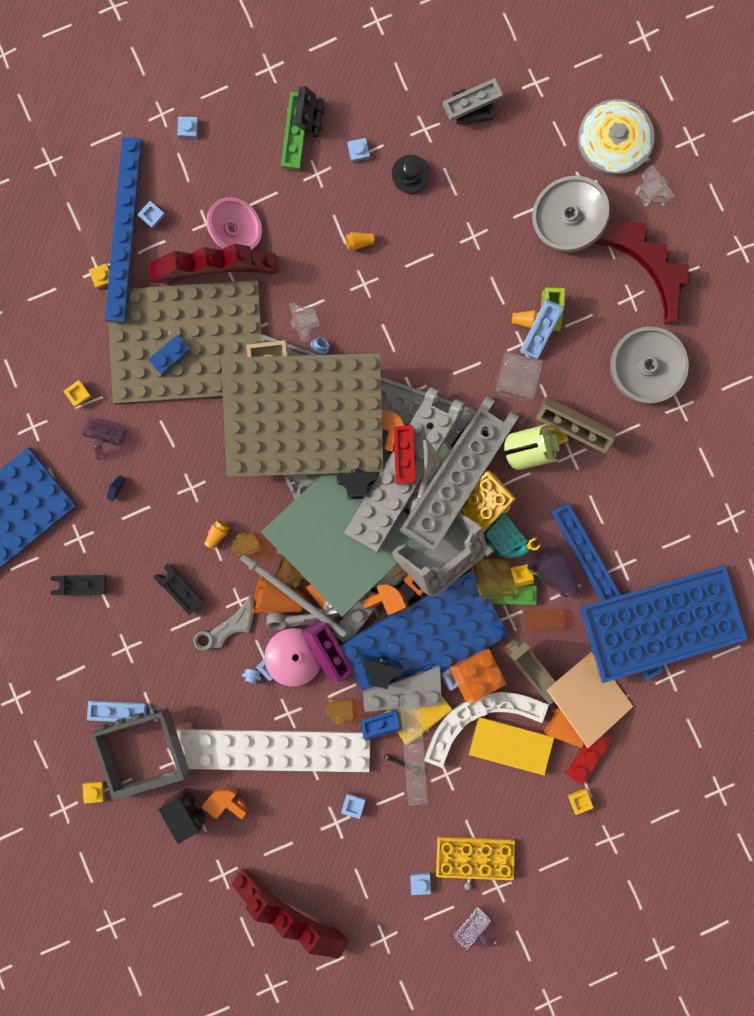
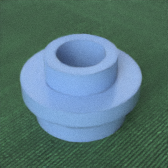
M317 337L312 340L311 348L316 354L326 355L329 350V343L326 339Z
M245 669V673L242 674L245 682L256 684L257 681H261L260 672Z

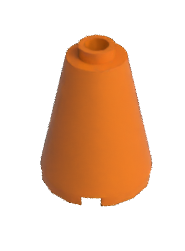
M260 575L254 594V600L257 603L256 606H252L253 613L301 612L304 609ZM291 588L304 598V593Z

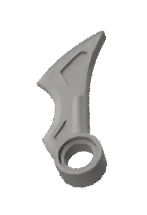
M427 440L423 441L424 464L418 494L410 500L408 505L410 513L442 465L436 450Z
M251 594L233 616L210 632H198L193 639L195 647L199 650L222 647L225 639L236 632L249 633L254 615L252 612L254 596ZM201 635H206L209 638V643L206 646H202L198 642Z
M334 608L323 611L331 619L338 615ZM272 613L266 617L267 628L274 631L322 622L312 614L285 617L281 613Z

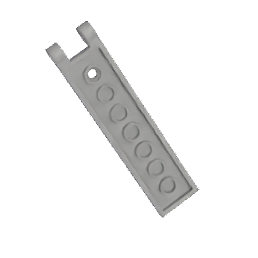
M430 387L426 392L423 403L409 424L414 426L417 484H396L395 453L393 451L383 467V472H380L376 482H374L367 497H365L344 532L346 536L377 553L380 552L420 484L424 464L423 441H429L438 454L465 409L466 404L457 399L452 403L449 413L434 407L441 392L433 387ZM428 424L434 425L432 429H427Z
M488 395L399 530L432 553L519 417L511 411L503 422L490 414L488 411L495 400ZM482 431H486L488 436L484 437Z

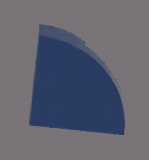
M120 475L110 484L107 493L108 500L112 502L115 500L126 478Z

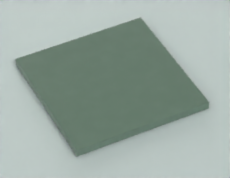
M337 473L322 474L261 533L343 617L398 564L392 554L398 546L407 544L412 549L418 543L399 531L408 518L404 511L379 553L346 536L344 532L364 499H347L346 488L342 485H337ZM373 484L368 487L367 494L370 491Z

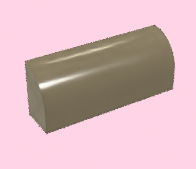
M547 396L543 400L536 417L537 420L549 424L551 427L603 453L607 452L615 440V430Z

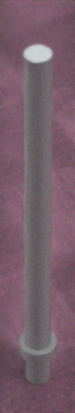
M245 553L240 560L249 566L248 569L256 571L320 621L327 623L328 627L341 637L345 636L347 630L259 565L256 559L253 560Z

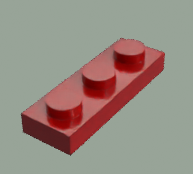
M414 426L393 427L396 484H417Z
M606 731L589 748L584 744L565 774L583 785L614 736Z

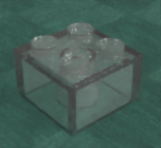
M505 352L502 357L494 393L531 402L535 396L543 361Z

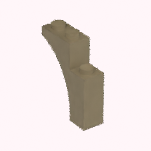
M521 639L512 640L507 644L506 647L508 649L505 652L545 701L551 705L554 700L547 689L556 681Z

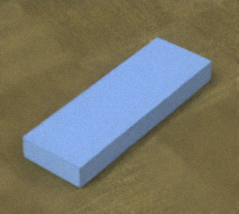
M545 299L520 349L521 353L536 359L539 358L564 309L563 306Z
M89 700L87 720L114 722L124 717L126 720L132 719V716L137 713L143 712L144 715L147 714V703Z

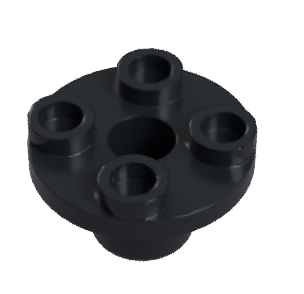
M405 155L395 162L392 168V180L395 186L402 192L413 195L421 191L428 183L429 167L421 157Z

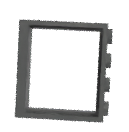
M157 707L145 715L143 712L133 715L132 719L120 718L114 721L112 725L104 723L97 726V730L91 733L112 800L182 781L190 774L169 708L161 709V707ZM160 718L176 770L123 785L106 734Z

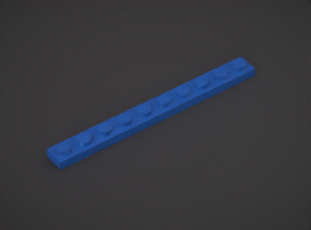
M122 137L105 312L106 322L126 323L143 144L141 138Z
M566 503L550 512L599 600L621 595L570 504ZM659 666L642 671L641 674L648 681L663 672V669Z

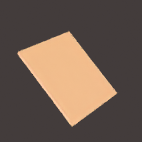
M592 651L547 689L587 748L633 707L615 680L601 683Z

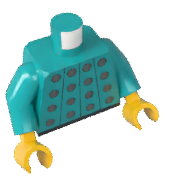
M511 505L484 532L487 546L484 555L486 558L492 553H495L498 557L516 558L530 552L531 549L537 550L541 547V544L539 546L533 545V541L537 537L529 541L507 514Z

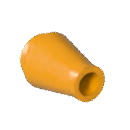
M350 232V234H346L347 249L355 251L369 245H374L373 233Z
M532 310L513 313L512 324L531 328L539 312Z
M216 520L215 523H212L204 544L208 548L214 549L229 534L228 530L230 527L224 522Z

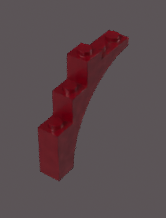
M609 220L604 233L594 244L609 246L624 252L635 259L647 271L661 297L664 325H672L680 317L678 301L681 299V289L690 281L689 265L666 263L669 259L667 244L646 242L648 230H645L646 223Z
M235 243L221 250L203 247L193 253L173 251L149 262L150 282L164 284L187 277L213 273H277L275 253L252 250L250 246Z
M242 868L231 884L247 904L245 909L255 921L272 924L282 938L298 940L309 954L339 959L349 944V941L338 929L318 923L282 902L260 884L247 869Z

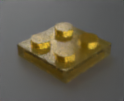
M507 558L479 560L472 566V570L476 575L480 599L514 597L518 594Z

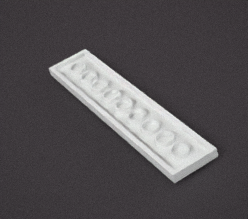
M231 729L177 730L189 769L369 772L370 740L366 741L363 738L362 732Z

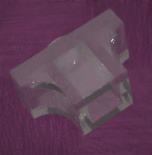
M653 165L648 167L642 174L643 183L635 191L645 207L653 202L664 206L675 196L668 187L667 180L660 176Z
M296 302L290 303L289 307L293 316L290 322L293 331H298L302 344L309 342L310 333L320 328L314 306L301 308Z

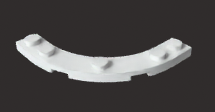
M492 692L476 702L465 701L454 708L440 723L431 739L424 761L442 768L456 736L466 724L479 717L493 712H509L542 723L549 704L513 692Z

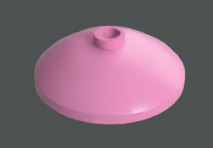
M234 197L222 198L216 201L208 211L207 228L209 234L222 249L234 243L250 246L253 249L259 243L262 235L261 221L256 211L245 201Z
M289 628L282 630L271 638L266 647L264 655L266 669L271 677L280 684L292 687L304 685L316 676L321 667L301 633L304 631L303 629ZM293 654L298 655L297 661L292 660Z

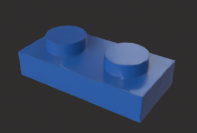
M176 335L149 358L148 361L163 375L191 350Z
M397 710L360 720L363 738L366 741L402 730Z

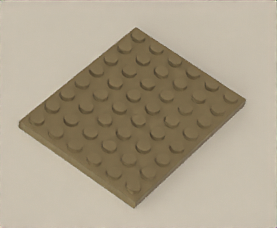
M258 280L129 289L126 323L108 322L113 403L125 404L223 397L221 358L247 357L246 345L262 343ZM178 335L191 351L166 373L161 375L148 359L173 337Z
M380 353L221 358L227 476L351 473V470L360 469L362 472H383Z

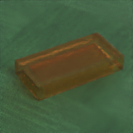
M564 609L525 611L526 631L565 629Z

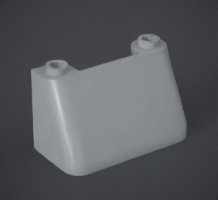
M459 512L433 553L418 543L412 549L407 544L398 546L392 554L395 561L428 596L433 598L438 596L482 559L486 553L487 546L482 527Z

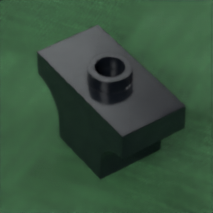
M360 469L351 470V473H337V485H342L346 488L347 499H365L368 487L376 482V472H362Z
M363 655L361 661L362 667L368 670L367 682L370 686L388 689L391 679L401 677L403 668L401 663L390 661L387 657L378 656L376 658Z

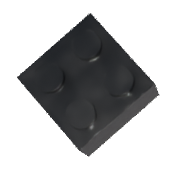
M187 789L168 798L158 809L177 844L198 833L205 823L203 811L197 808L194 795L188 792Z

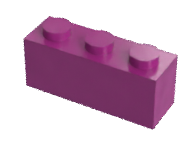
M315 622L301 632L329 681L340 683L354 672L327 623Z

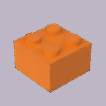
M484 649L449 667L466 702H476L506 685L490 649Z

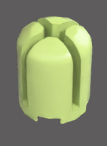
M544 424L511 433L506 437L505 451H514L538 445L537 448L506 455L507 461L512 468L522 470L558 460L555 458L556 451H560L557 435H552L548 428L551 425Z

